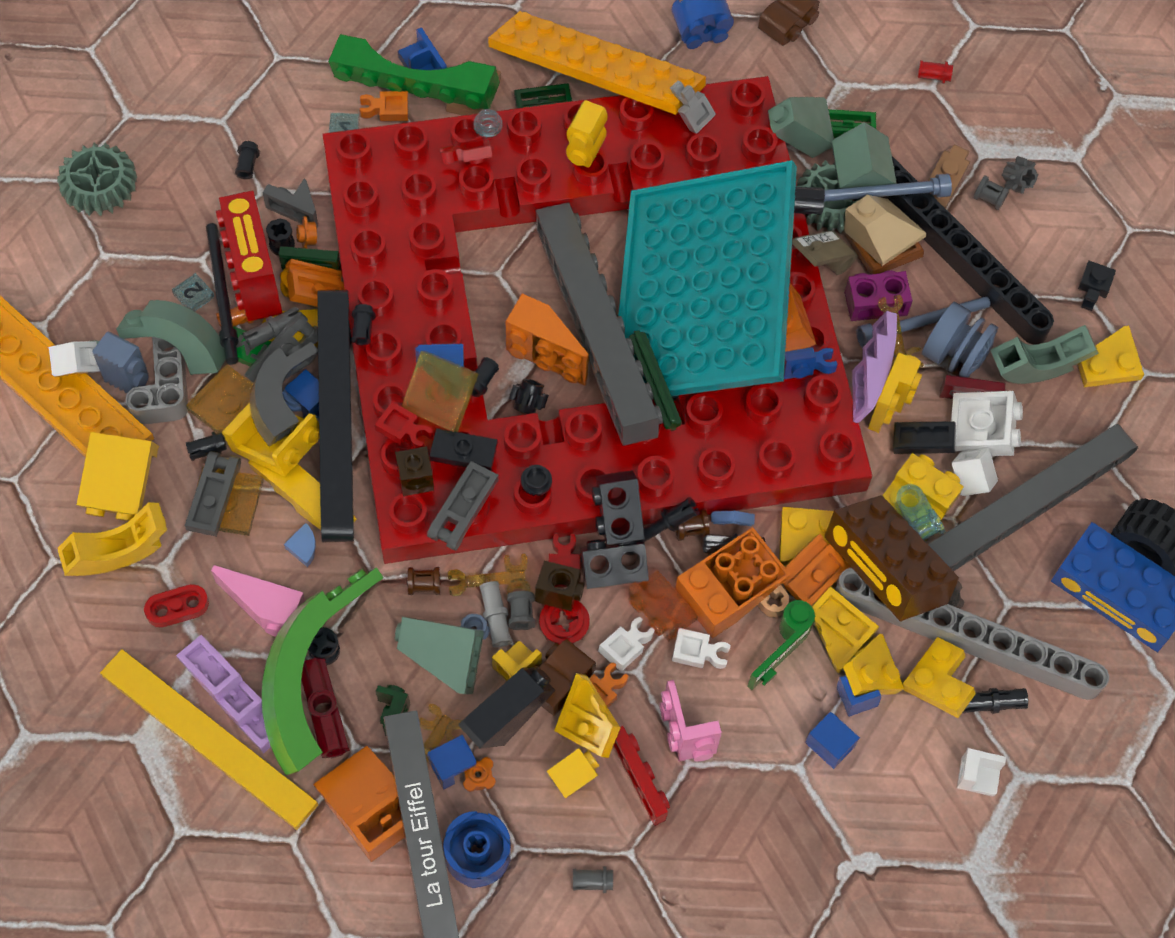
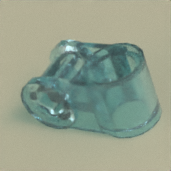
M913 484L902 486L897 492L895 507L898 513L924 540L937 533L940 535L944 534L945 529L939 516L931 507L920 487ZM905 494H912L917 498L918 504L915 507H906L902 503L901 497Z

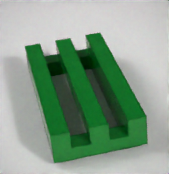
M828 109L830 120H843V122L831 121L834 138L862 124L854 123V121L870 122L867 124L876 129V112Z

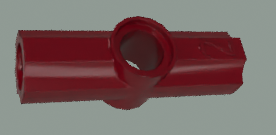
M325 658L306 660L303 665L301 681L318 745L323 752L321 756L322 758L331 759L342 756L350 751ZM322 703L332 705L330 710L325 713L315 711L316 707Z

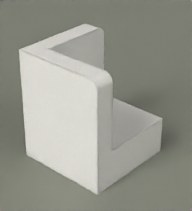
M97 341L69 342L49 347L52 375L57 377L73 373L99 372V367L92 352L97 345Z
M989 448L962 451L952 461L954 474L959 477L960 484L964 486L961 492L962 496L989 493L998 482Z
M968 748L961 758L957 788L995 796L998 789L1000 770L1006 763V757Z

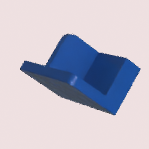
M422 27L416 29V43L398 50V58L404 67L419 70L447 68V65Z

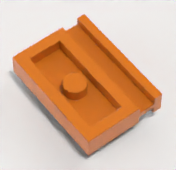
M290 259L285 265L289 273L287 275L290 301L318 307V290H345L344 282L341 281L343 274L340 270Z
M818 534L785 566L791 577L783 584L796 600L805 601L812 606L839 579L841 573L851 566L831 544L826 543L821 534Z

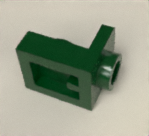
M378 685L376 689L378 701L390 705L384 707L380 719V724H383L385 736H387L383 717L408 712L411 704L409 696L405 693L404 689L395 685H387V687Z

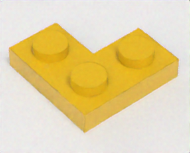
M937 637L903 682L904 691L959 718L976 694L974 687L952 677L966 657L965 651Z

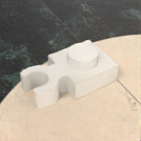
M641 617L632 621L630 631L627 632L624 628L620 627L599 645L598 652L609 662H614L616 668L621 672L643 653L644 646L642 644L648 643L653 637L654 628H650L647 632H640L638 630L643 620Z
M679 628L672 662L703 668L704 662L707 660L714 667L723 669L727 665V660L718 658L716 653L719 651L728 653L731 645L726 642H717L714 645L708 644L710 635Z

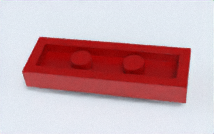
M621 726L613 747L653 825L656 826L667 819V809L670 808L668 799L662 790H656L652 782L655 779L654 773L647 761L642 763L637 753L640 751V747L635 736L632 733L627 734L624 726Z

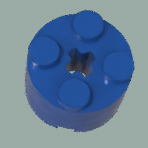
M676 0L672 5V14L682 41L686 43L688 49L698 48L702 43L712 40L714 43H720L728 38L727 32L732 28L734 19L726 0H682L681 2Z
M472 811L458 816L450 823L443 842L445 863L450 874L457 881L470 888L490 885L503 876L511 861V842L505 824L498 817L489 813ZM471 846L483 847V852L479 854L477 852L472 853Z

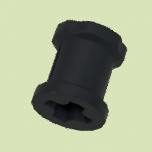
M281 218L272 220L267 225L266 232L270 239V250L279 256L280 246L295 248V239L292 236L293 231L290 222Z

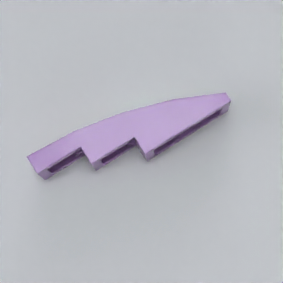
M886 311L872 326L873 337L862 348L863 360L852 370L853 422L855 423L861 422L874 409L888 378L896 344V313Z
M200 635L176 655L177 658L264 754L271 746L264 725L262 699L243 681L240 674L219 652Z

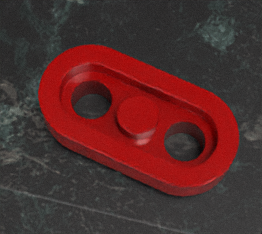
M190 584L151 596L145 603L144 613L151 625L159 628L167 627L202 616L209 607V599L201 586ZM192 600L199 601L195 607H189V602ZM159 610H167L164 616H157Z

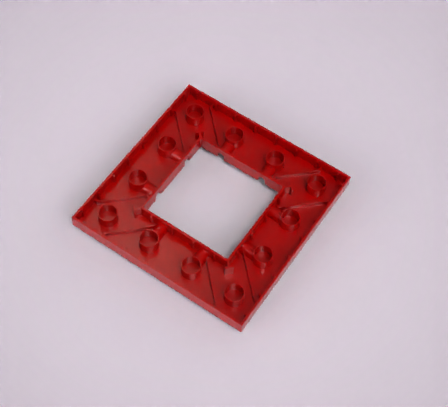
M768 76L706 84L700 92L705 94L716 115L697 134L688 129L679 112L675 115L623 95L586 99L589 102L604 107L608 116L604 125L606 138L590 167L575 165L568 159L566 154V148L569 144L567 130L584 100L323 133L344 288L349 293L351 337L354 325V318L351 314L356 305H370L376 314L375 319L372 321L371 343L369 345H357L356 342H352L384 564L553 539L554 534H558L559 538L570 536V534L580 535L597 532L595 517L600 516L599 505H594L592 497V487L597 486L596 476L633 470L638 479L643 525L652 524L662 518L661 511L663 509L669 510L688 497H691L697 505L693 509L698 508L699 512L700 510H706L707 515H711L713 511H739L859 493L868 490L873 475L860 425L853 422V399L819 268L814 266L793 244L790 283L801 296L816 344L811 347H813L814 352L824 348L833 349L832 359L825 361H837L836 372L825 374L814 369L813 375L799 379L790 378L784 379L782 382L678 395L674 403L682 424L674 431L665 429L663 423L659 424L657 438L623 446L606 403L559 409L558 416L549 421L539 420L538 413L488 420L483 395L474 397L465 390V397L460 401L416 362L415 348L419 345L463 344L464 380L468 376H472L478 367L465 285L460 268L456 239L457 232L536 222L537 209L564 203H570L573 213H578L579 216L629 209L632 190L790 161L786 142L778 138L771 130L768 110L776 106ZM488 138L492 157L486 158L485 162L470 164L469 161L459 160L454 163L443 164L440 153L441 147L459 146V143ZM794 213L792 240L797 237L810 235L805 215ZM392 401L417 415L419 420L417 425L429 426L433 430L434 436L437 428L498 440L492 472L499 475V480L456 551L446 546L447 543L440 539L435 541L427 537V533L467 467L430 461L434 491L403 496L395 452L414 448L411 445V441L407 438L400 445L375 430V423ZM424 435L419 436L417 439L424 443V447L427 446L430 460L434 437L430 439ZM532 465H541L547 468L552 475L550 490L540 496L526 493L521 486L523 471ZM619 487L611 489L608 497H619L623 489ZM615 519L612 522L611 527H622L625 524L626 519ZM448 521L444 528L453 532L456 525Z

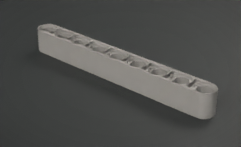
M852 568L846 569L841 573L835 590L861 612L932 640L939 637L963 649L965 653L1086 700L1096 698L1109 682L1107 669L1097 662L949 604L900 622L884 603L874 598L876 594ZM852 583L858 590H848L844 584ZM933 618L943 619L947 626H939L934 622ZM963 630L973 631L976 638L966 636ZM993 641L1003 643L1006 650L998 649ZM1024 653L1032 654L1036 658V662L1027 660ZM1057 664L1064 667L1067 674L1059 673L1054 665ZM1085 676L1093 678L1097 686L1088 684Z

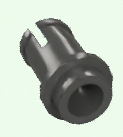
M603 866V870L573 869V891L603 890V893H607V890H613V870H607V866Z

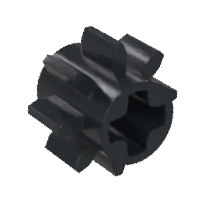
M523 379L521 384L513 385L509 399L515 400L514 409L525 414L536 413L537 409H545L549 395L543 393L544 385L531 379Z

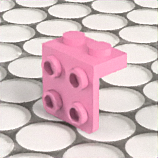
M674 680L667 681L665 691L661 692L660 712L663 722L669 721L670 732L667 733L670 751H676L678 761L694 759V761L698 762L710 759L717 752L722 734L719 721L686 727Z

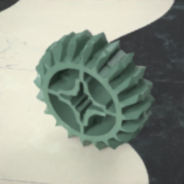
M94 142L91 148H87L82 144V151L76 152L72 150V158L64 157V165L59 166L60 175L57 176V182L60 187V193L66 200V203L70 207L74 206L78 213L85 210V213L90 216L94 211H97V214L102 216L103 211L108 210L113 214V207L119 206L123 208V200L131 201V192L136 191L135 182H137V174L134 171V163L129 159L125 151L121 152L117 146L110 148L106 142L101 147H98Z
M825 160L822 166L814 163L811 170L806 169L803 176L798 179L797 187L823 188V190L839 189L835 162L833 165H829ZM860 199L824 202L822 215L804 214L807 217V224L816 223L817 231L822 227L827 228V231H832L833 228H836L841 234L845 226L846 208Z

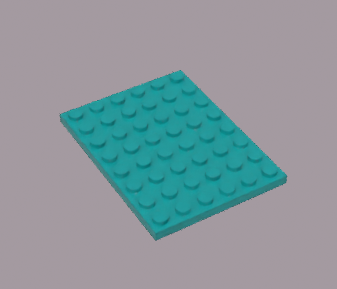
M793 160L631 191L618 316H621L624 322L625 338H629L636 330L646 333L671 396L784 381L797 166Z

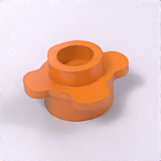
M303 216L302 225H297L296 227L297 242H302V248L307 249V245H316L317 243L316 223L307 222L306 216Z
M484 757L481 761H476L477 764L474 767L464 771L466 780L463 782V786L469 792L485 788L492 789L495 786L496 780L492 776L491 771L494 764L488 757ZM481 772L482 775L480 777H476L475 773Z

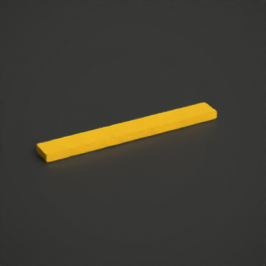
M123 649L100 672L104 679L294 829L298 830L318 806L316 800Z

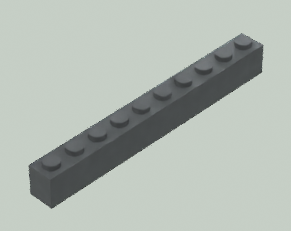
M570 203L537 209L536 226L538 235L583 348L589 354V363L622 445L625 446L657 438L659 424L663 423L661 410L658 405H653L651 386L648 382L644 383L641 362L640 360L635 361L632 341L630 338H625L623 319L615 314L616 305L614 298L606 292L607 283L604 274H599L597 271L598 261L595 253L590 254L587 234L581 232L579 214L573 213Z

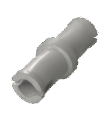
M499 582L483 583L479 586L485 608L483 618L488 622L492 646L499 648L510 645L512 639L510 638L506 620L509 614L507 608L503 606Z

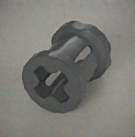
M985 175L973 199L978 200L980 198L995 205L996 210H1000L1011 187H1002L989 181V177Z
M515 591L507 595V602L510 603L511 619L508 622L510 629L529 630L535 627L536 619L533 618L532 603L535 601L534 593Z

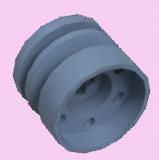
M954 301L934 327L922 350V355L938 365L949 355L952 357L948 371L951 373L955 372L962 363L964 365L959 376L969 378L975 370L979 369L992 349L998 327L990 324L982 334L981 330L985 324V319L981 317L972 327L967 325L971 317V311Z

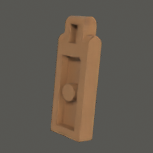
M955 144L950 152L944 150L928 179L930 181L937 174L950 175L952 182L951 196L938 198L936 195H932L945 209L970 164V161L966 160L970 151Z

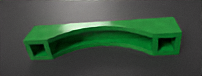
M342 34L339 35L328 61L334 77L339 80L359 82L369 87H383L391 91H408V93L420 98L439 99L444 103L462 104L472 109L481 108L489 110L500 84L496 66L468 61L454 67L438 70L411 69L394 64L383 58L369 45L366 39Z

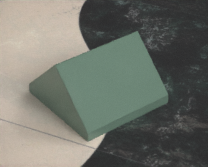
M864 122L832 140L831 144L839 189L897 184L888 136Z

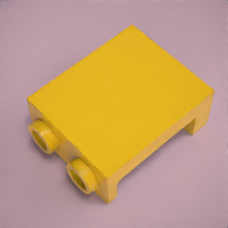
M250 402L222 431L232 452L284 477L320 439L319 422L315 415L309 413L304 419L295 415L299 422L294 431L269 447L254 424Z
M91 432L76 505L85 508V514L104 517L105 512L116 513V519L130 521L142 509L152 457L157 458L159 446L152 441Z

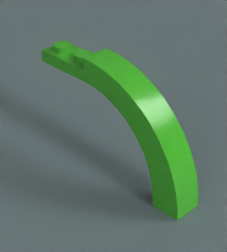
M377 567L368 572H365L363 568L348 578L350 584L343 589L339 585L326 594L321 591L309 597L288 617L271 646L262 681V713L270 746L285 775L299 772L323 753L309 729L301 699V677L307 651L313 638L329 618L384 578Z

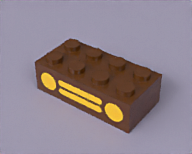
M882 495L834 510L824 537L900 622L948 604L959 577Z

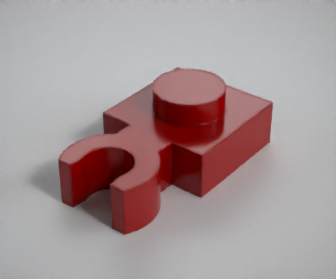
M488 138L459 143V146L440 148L443 164H450L459 160L469 161L470 164H479L485 162L486 158L492 157Z
M393 401L375 423L376 431L400 445L407 438L411 441L414 449L424 447V443L417 439L419 436L424 435L430 439L434 437L433 430L429 426L417 425L419 422L417 415Z
M554 534L552 545L554 551L558 554H549V562L580 569V554H571L576 547L575 534H570V543L567 545L560 544L558 534ZM558 584V585H556V586H554V587H567V586H566V585H563V584Z

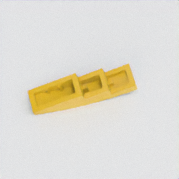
M251 460L248 462L251 469L269 482L276 493L290 502L297 513L321 530L320 483L298 464L284 477Z

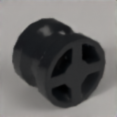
M325 627L319 629L308 649L310 659L325 658L326 665H330L338 659L340 646L337 635L333 630Z

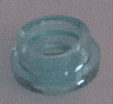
M484 109L474 119V129L480 136L494 137L502 130V119L494 110Z

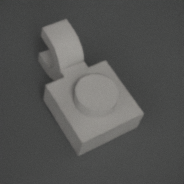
M677 80L670 87L676 98L683 103V106L678 110L688 129L697 134L716 115L705 94L698 91L695 93L692 86L687 85L684 87L682 82Z

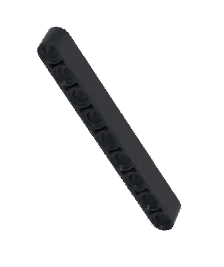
M892 156L896 183L918 182ZM930 193L882 197L889 199L926 232L924 240L981 297H988L990 306L1027 343L1036 345L1046 340L1054 323L1051 312Z
M318 290L322 543L354 542L348 290Z

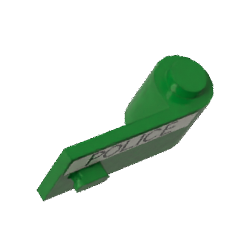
M795 600L787 604L779 625L780 634L786 641L751 674L747 686L751 690L762 681L764 686L777 675L774 669L806 640L815 619L814 609L809 603Z

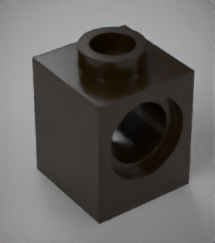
M427 446L395 452L403 496L434 491L433 474Z
M544 560L535 587V602L572 611L575 600L581 601L585 583L580 582L581 570ZM558 584L566 585L567 588L557 589L554 586Z

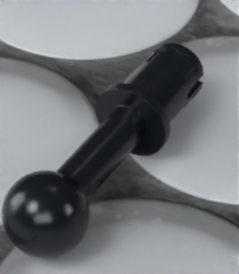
M688 497L669 510L663 509L661 511L662 518L643 528L645 539H642V541L646 542L668 528L675 532L678 530L679 525L694 516H698L700 514L699 509H693V507L697 506L695 501ZM633 551L625 553V555L629 556L636 554V552Z

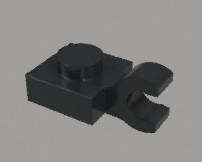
M1088 260L1078 289L1086 291L1081 308L1092 311L1099 296L1107 297L1116 272L1115 269Z

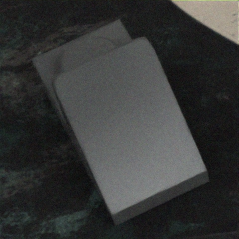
M306 179L302 181L294 195L283 187L277 188L270 184L266 186L262 193L267 209L302 224L303 216H306L307 222H315L318 228L317 214Z

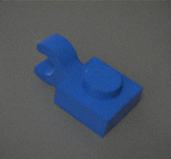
M813 347L786 351L784 379L804 378L808 375H813L814 369L825 374L836 372L837 361H825L832 359L833 349L824 348L814 352Z

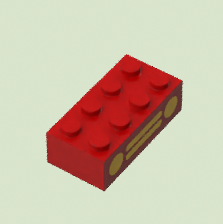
M254 191L219 197L221 210H216L219 227L226 228V230L220 231L224 249L230 248V251L225 252L228 268H235L234 272H230L233 290H240L239 293H235L239 311L245 310L247 321L282 314V307Z

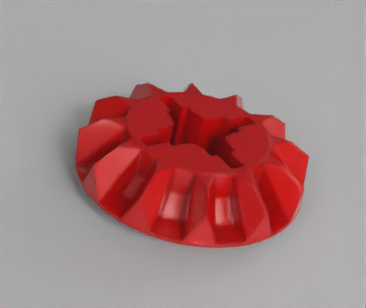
M575 600L572 611L545 605L540 613V630L546 640L558 643L559 645L566 639L572 644L583 640L584 635L589 630L590 618L588 611L579 601ZM561 611L567 620H573V622L569 623L568 632L563 629L562 625L555 624L560 621Z

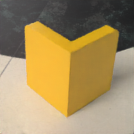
M521 641L515 643L506 653L500 649L492 656V668L506 681L521 668L539 666L542 663V653L538 649L532 652Z

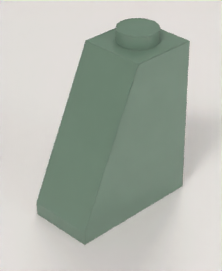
M789 97L768 110L771 130L786 143L812 158L832 148L831 143L834 140L827 100L824 97Z
M402 617V621L397 625L395 631V640L398 642L397 649L457 693L473 694L484 630Z

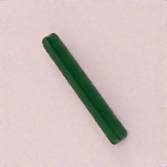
M636 330L634 334L629 336L633 344L636 359L641 362L646 383L648 382L651 386L653 401L661 410L664 428L674 431L677 427L681 426V418L646 333Z

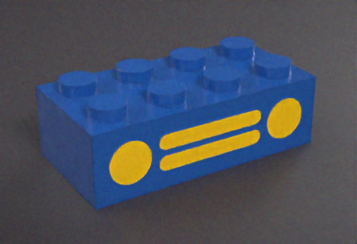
M1091 522L1059 567L1051 582L1158 653L1175 631V576Z

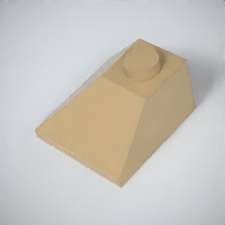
M866 195L846 208L844 231L882 266L926 237V232L889 199Z

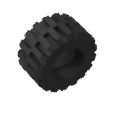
M1141 498L1140 500L1133 501L1113 528L1111 535L1175 576V509L1153 499Z

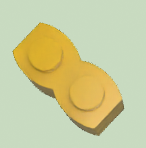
M587 100L583 101L567 130L569 144L566 148V154L568 159L575 165L590 167L606 138L604 125L608 116L604 107Z

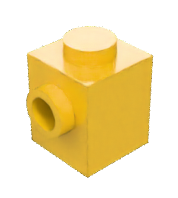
M578 748L547 770V773L562 795L567 798L597 777L598 773L595 769L600 765L589 750L583 753Z

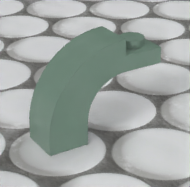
M150 300L143 311L133 310L128 312L116 329L119 337L123 339L157 337L170 342L183 355L191 375L218 373L226 360L224 347L221 346L220 337L215 329L193 310L174 302Z
M1086 325L1042 344L1028 345L1016 337L990 350L1001 376L1005 380L1016 384L1036 383L1059 377L1073 371L1074 365L1099 354Z

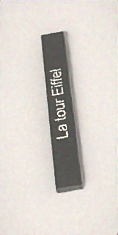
M415 710L384 716L423 938H459L418 712Z

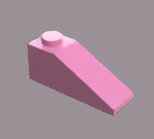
M216 565L211 570L215 582L252 619L265 629L266 633L274 637L277 636L288 617L305 601L303 592Z

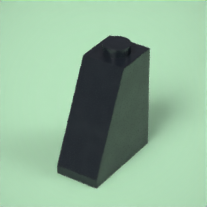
M521 668L458 725L479 749L505 746L556 690L549 684L551 681L549 676L540 668Z

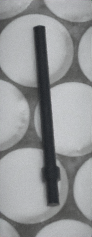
M210 223L206 226L221 324V331L219 332L220 344L224 347L227 364L234 365L239 361L236 347L239 343L237 330L233 328L218 227L215 223Z

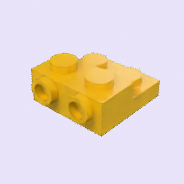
M898 352L877 401L868 429L879 433L883 423L890 424L894 411L901 413L905 403L911 405L923 375L917 372L921 364L917 357Z
M912 453L882 496L927 541L958 499L964 486L960 484V479L956 474L950 471L943 473L936 469L933 460L923 454L916 456Z

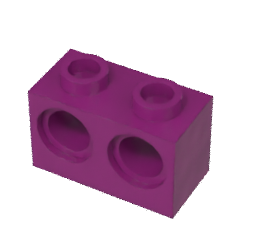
M889 270L880 274L867 275L866 273H859L849 276L844 291L850 321L879 319L886 311L896 313L897 317L908 316L913 302L906 271L896 272ZM859 294H865V295H867L868 297H863V296H861V295H859Z

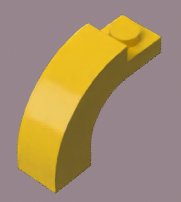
M148 502L130 521L112 530L98 533L72 532L57 548L64 575L86 576L110 572L132 565L157 551L161 547L159 538L167 531L166 521L160 504Z

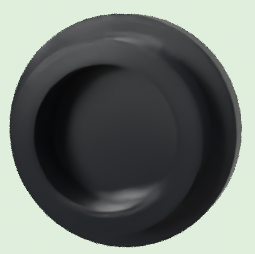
M532 465L523 471L521 486L530 495H543L552 486V475L547 468L541 465Z

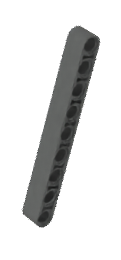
M1116 424L928 545L955 571L1124 462L1137 451L1138 446L1119 424Z

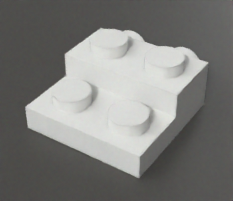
M1014 391L953 393L951 421L956 423L955 451L989 448L991 456H1014V447H1020L1021 432L1020 429H1016V420H1022L1023 418L1022 402H1017Z

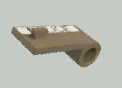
M823 231L792 240V244L814 266L826 264L836 275H840L848 270L857 259V253L834 231Z

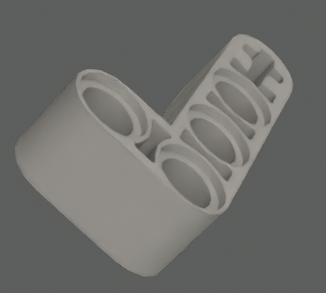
M152 337L155 385L135 387L127 393L125 399L130 414L141 424L177 421L185 417L188 412L185 359L181 352L170 342ZM174 347L170 351H164L166 348ZM176 373L173 377L166 378L168 374ZM170 400H178L174 404H167ZM147 403V405L142 408H136L139 404Z

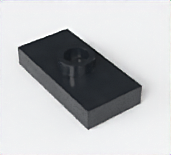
M955 421L894 422V454L955 453Z
M436 428L430 452V461L467 467L472 461L492 471L498 440Z

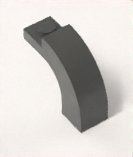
M312 342L304 347L299 344L289 350L286 355L279 347L264 361L255 379L250 396L251 415L259 434L269 447L292 433L299 422L284 400L282 384L286 379L314 362L318 349Z

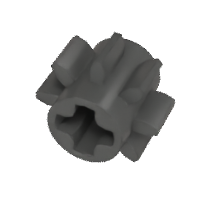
M1020 156L1016 157L1015 162H1007L1002 173L1006 181L1004 186L1011 187L1010 189L1021 194L1024 193L1025 188H1033L1038 177L1037 171L1034 168L1036 163Z

